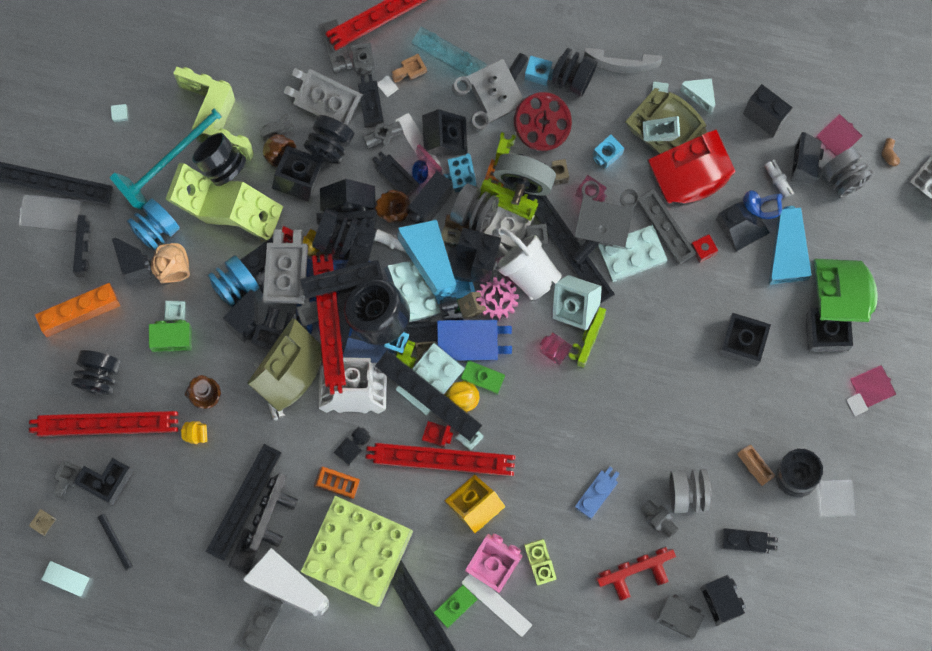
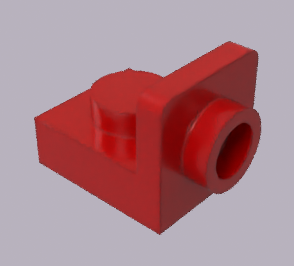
M428 421L422 441L445 448L446 443L450 444L453 437V432H450L451 426L447 425L446 427Z

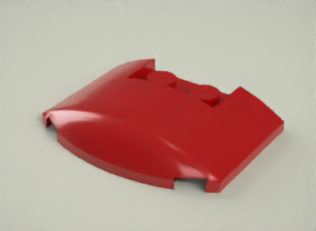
M717 129L647 160L667 203H672L673 201L687 204L705 199L724 187L736 172Z

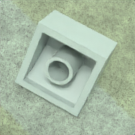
M570 275L560 279L555 284L552 319L587 330L600 306L602 286Z

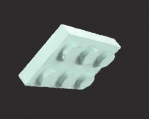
M653 225L629 233L625 249L598 245L612 282L668 261Z
M412 261L388 265L384 268L389 282L398 288L409 304V322L436 317L441 314L434 294Z
M435 343L413 368L415 372L443 394L465 369ZM398 386L395 389L424 414L427 415L430 409L402 387Z

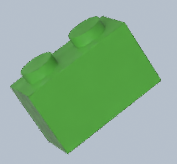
M176 320L174 323L155 321L154 324H149L150 350L152 352L192 351V327L190 323H187L185 320Z

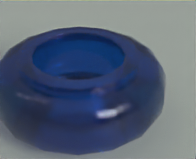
M417 160L412 167V177L419 184H423L428 178V166L423 160Z

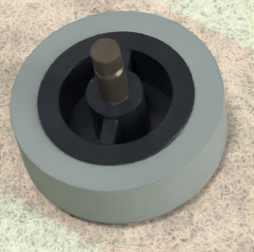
M503 154L499 157L494 176L504 185L515 189L511 203L519 205L523 192L532 195L550 194L556 173L545 163L529 158L526 155Z

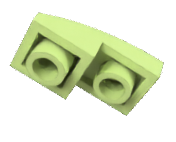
M544 539L524 544L537 586L557 580Z

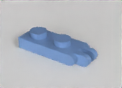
M611 466L606 472L602 470L574 507L590 520L618 484L615 479L620 473L616 471L612 477L609 476L613 470Z

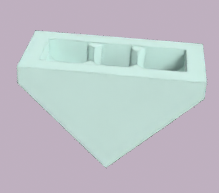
M712 79L684 81L680 91L711 114L715 107Z
M678 116L643 122L644 141H673L680 137Z

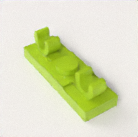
M491 178L488 180L484 179L480 188V198L485 192H488L490 197L493 195L499 197V207L530 221L532 220L539 204L537 199H534V201L527 199L528 195L525 194L520 198L519 205H514L511 203L514 191L501 187L500 182L498 185L492 183Z
M599 307L598 312L590 323V329L585 330L582 340L585 341L583 348L579 344H573L572 348L578 350V354L569 353V358L572 360L578 359L577 366L585 367L606 315V309Z

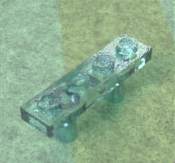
M422 26L411 42L413 46L466 76L488 66L469 52L458 48Z

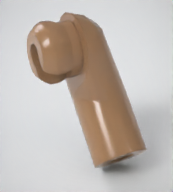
M886 138L881 155L888 165L895 167L900 163V158L893 151L896 141L892 138Z

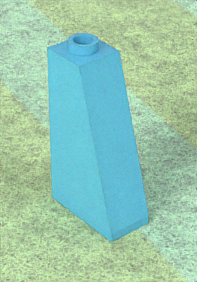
M795 206L784 207L778 216L769 285L808 281L812 276L801 208H795Z
M437 220L398 228L397 238L434 296L441 295L444 297L452 294L456 283Z

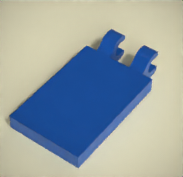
M497 320L437 321V345L455 360H498V354H512V346L497 345V334H512V326H497Z

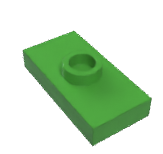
M468 360L461 380L498 394L505 374Z
M462 585L434 612V615L449 628L477 601V598Z

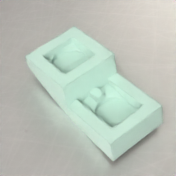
M49 561L41 580L81 597L89 577Z

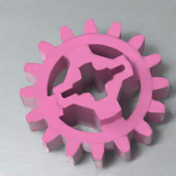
M494 277L493 282H486V286L480 284L482 291L477 292H480L482 297L476 298L478 304L481 303V306L486 307L487 310L483 312L484 317L490 314V320L497 316L498 321H500L502 315L507 319L508 312L514 313L513 307L518 306V302L514 300L519 299V295L514 294L517 288H511V281L506 284L503 277L501 281H497V278ZM490 288H492V291H491L489 294H486V295H485V293H486ZM496 292L497 296L500 299L499 306L497 305V302L494 299ZM508 303H509V305H508L505 309L502 310V307L504 306V304H508ZM487 305H490L494 310L488 308Z

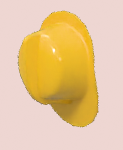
M466 381L453 383L444 393V395L466 412L473 410L478 405L480 399L476 386Z

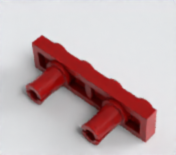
M667 547L657 549L655 551L656 554L650 557L648 554L637 557V562L629 564V562L619 564L617 566L618 569L612 572L610 569L599 572V577H596L595 581L599 587L610 583L613 584L619 600L631 597L625 582L627 576L649 568L652 570L658 586L669 582L662 564L675 558V552L673 549H667Z

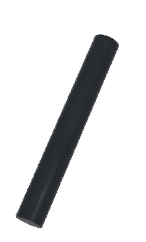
M106 515L98 516L97 518L125 570L133 568Z

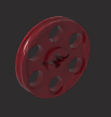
M539 92L527 96L520 102L514 114V128L518 138L525 146L536 151H548L559 147L565 142L571 131L572 117L570 110L560 97L552 93ZM533 98L538 99L540 102L538 109H534L531 106ZM551 101H555L558 104L556 112L551 111L549 108ZM522 114H526L529 117V122L526 125L520 122ZM544 117V120L547 121V124L543 125L542 127V123H539V119H542ZM559 119H563L566 123L563 130L557 127ZM529 132L536 134V141L534 143L529 142L527 138ZM548 134L553 135L555 138L553 145H549L546 142Z

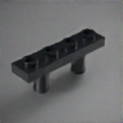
M279 473L270 478L267 484L269 491L267 496L264 495L261 499L259 506L262 508L260 513L256 514L253 519L252 525L254 528L252 533L249 532L244 544H246V548L244 551L251 554L256 552L261 541L276 547L280 546L283 536L268 530L267 525L277 503L291 510H294L298 499L282 492L287 476Z

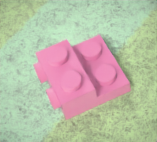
M493 533V535L488 534L465 571L500 593L523 555L520 554L521 550L514 545L507 546L502 543V537Z

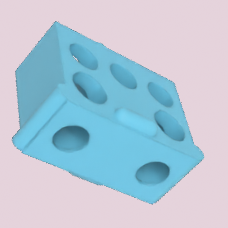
M469 153L465 156L447 159L450 173L443 175L452 180L455 193L460 192L467 183L477 187L473 163Z

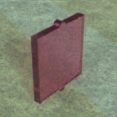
M839 114L816 138L822 142L826 150H830L837 156L851 148L863 135L853 127V123H849Z
M419 144L416 149L418 159L433 175L436 171L442 174V168Z
M882 365L850 379L856 391L855 395L861 394L867 408L896 395L890 382L891 378H888Z

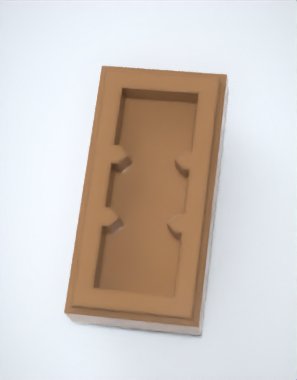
M751 444L737 453L747 466L748 471L754 475L761 486L775 477V474Z

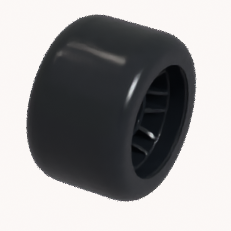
M370 279L362 282L351 291L345 302L344 314L347 323L357 336L368 344L384 345L396 340L406 330L410 321V307L407 300L398 288L387 280Z

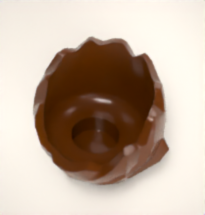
M273 135L267 139L263 146V157L270 165L278 167L286 147L289 146L296 149L295 142L284 135Z
M389 190L387 193H382L381 198L376 200L377 206L375 211L386 222L392 224L401 223L407 218L410 200L401 191Z
M199 375L189 382L185 396L197 408L208 409L218 403L221 389L214 379Z

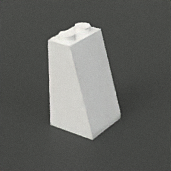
M272 548L243 579L249 586L315 617L318 614L322 616L329 608L328 603L330 601Z

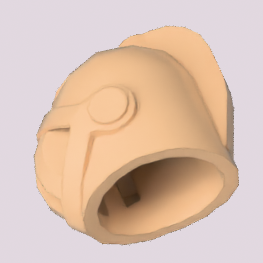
M178 243L163 244L155 249L150 267L160 283L178 282L190 276L188 256L182 245Z

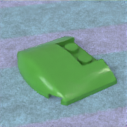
M814 258L820 320L869 322L871 320L870 315L875 312L878 301L876 282L869 268L862 261Z

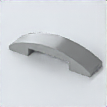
M585 48L584 58L587 56L598 61L597 67L617 73L630 74L650 71L660 67L662 56L643 54L642 60L638 61L604 57V49Z

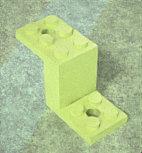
M176 67L173 74L179 88L205 97L192 130L212 113V109L215 108L222 115V118H217L196 138L197 142L202 143L213 134L223 133L233 144L232 147H236L247 160L251 161L254 153L249 139L242 135H231L229 131L223 129L235 102L230 84L223 80H219V82L212 80L206 74L198 75L187 67Z
M184 163L178 164L166 196L167 201L207 224L239 226L264 242L273 236L283 206L244 182L229 181L224 185L216 186L211 179ZM188 185H190V187H191V192H190L189 195H188V192H187V186H188ZM260 212H262V215H263L261 221H260V218H259Z

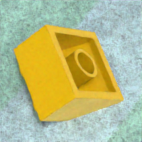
M475 474L445 500L453 512L474 533L483 528L487 522L505 507L497 494Z

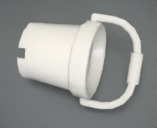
M503 227L492 231L493 236L507 235L516 242L517 245L509 252L500 243V250L505 256L497 264L496 269L502 275L508 276L531 300H536L551 289L550 286L553 282L556 284L560 280L562 274L542 249V243L536 235H531L521 241L512 232Z

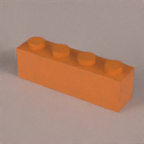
M107 283L35 314L42 333L46 337H50L121 305L114 288L110 283Z

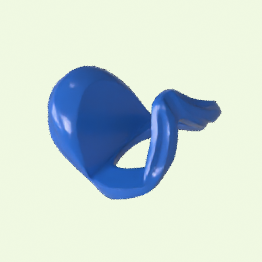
M750 190L745 193L743 203L746 209L753 215L762 219H773L782 212L781 199L783 195L779 193L760 198L756 191ZM777 200L778 210L771 212L761 211L762 204L767 201Z

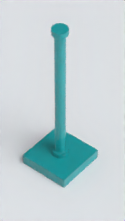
M215 108L211 110L212 113L136 183L118 173H113L109 177L133 207L143 210L142 206L148 200L141 193L140 189L217 118H222V115Z

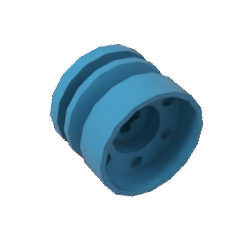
M151 198L142 206L146 216L143 217L139 213H135L134 216L139 222L137 223L132 218H129L127 223L134 235L144 245L155 251L159 247L154 241L155 239L163 245L165 241L161 234L164 233L172 237L180 227L170 214Z
M236 255L224 262L227 269L226 273L218 267L215 269L219 275L218 279L212 272L207 275L214 291L231 308L236 305L232 297L235 296L238 301L242 299L240 291L243 290L247 294L250 290L255 292L260 288Z

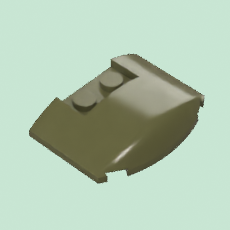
M654 88L625 121V124L632 133L644 141V121L679 117L680 137L673 141H644L658 155L707 133L705 128L707 126L704 120L690 104L671 92L658 91L659 88Z
M292 318L247 384L279 412L282 411L284 408L295 403L314 381L322 362L321 344L299 322Z

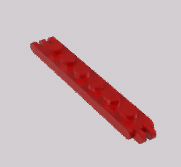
M384 0L329 30L325 35L327 38L335 35L329 41L331 44L339 41L333 46L335 50H338L428 0Z
M331 253L328 254V261H325L324 254H321V262H317L316 255H312L314 275L334 271ZM336 292L316 297L325 386L330 387L331 395L335 394L334 386H338L340 394L343 393L342 385H346Z
M178 411L38 415L37 419L29 420V425H37V427L29 428V433H37L39 437L178 432V427H170V425L178 424V419H170V417H177Z
M375 443L374 447L366 446V451L374 452V455H365V459L373 460V464L501 476H514V472L506 471V468H515V464L507 463V460L513 461L516 458L515 455Z

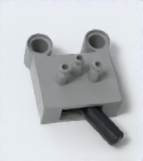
M519 53L509 69L504 59H501L467 77H458L452 84L453 93L461 97L465 96L472 89L482 111L476 112L470 118L469 124L473 130L481 131L489 123L517 109L523 97L515 80L528 61V57L525 54ZM458 82H463L466 85L465 91H460L457 88ZM475 117L483 119V126L476 125Z

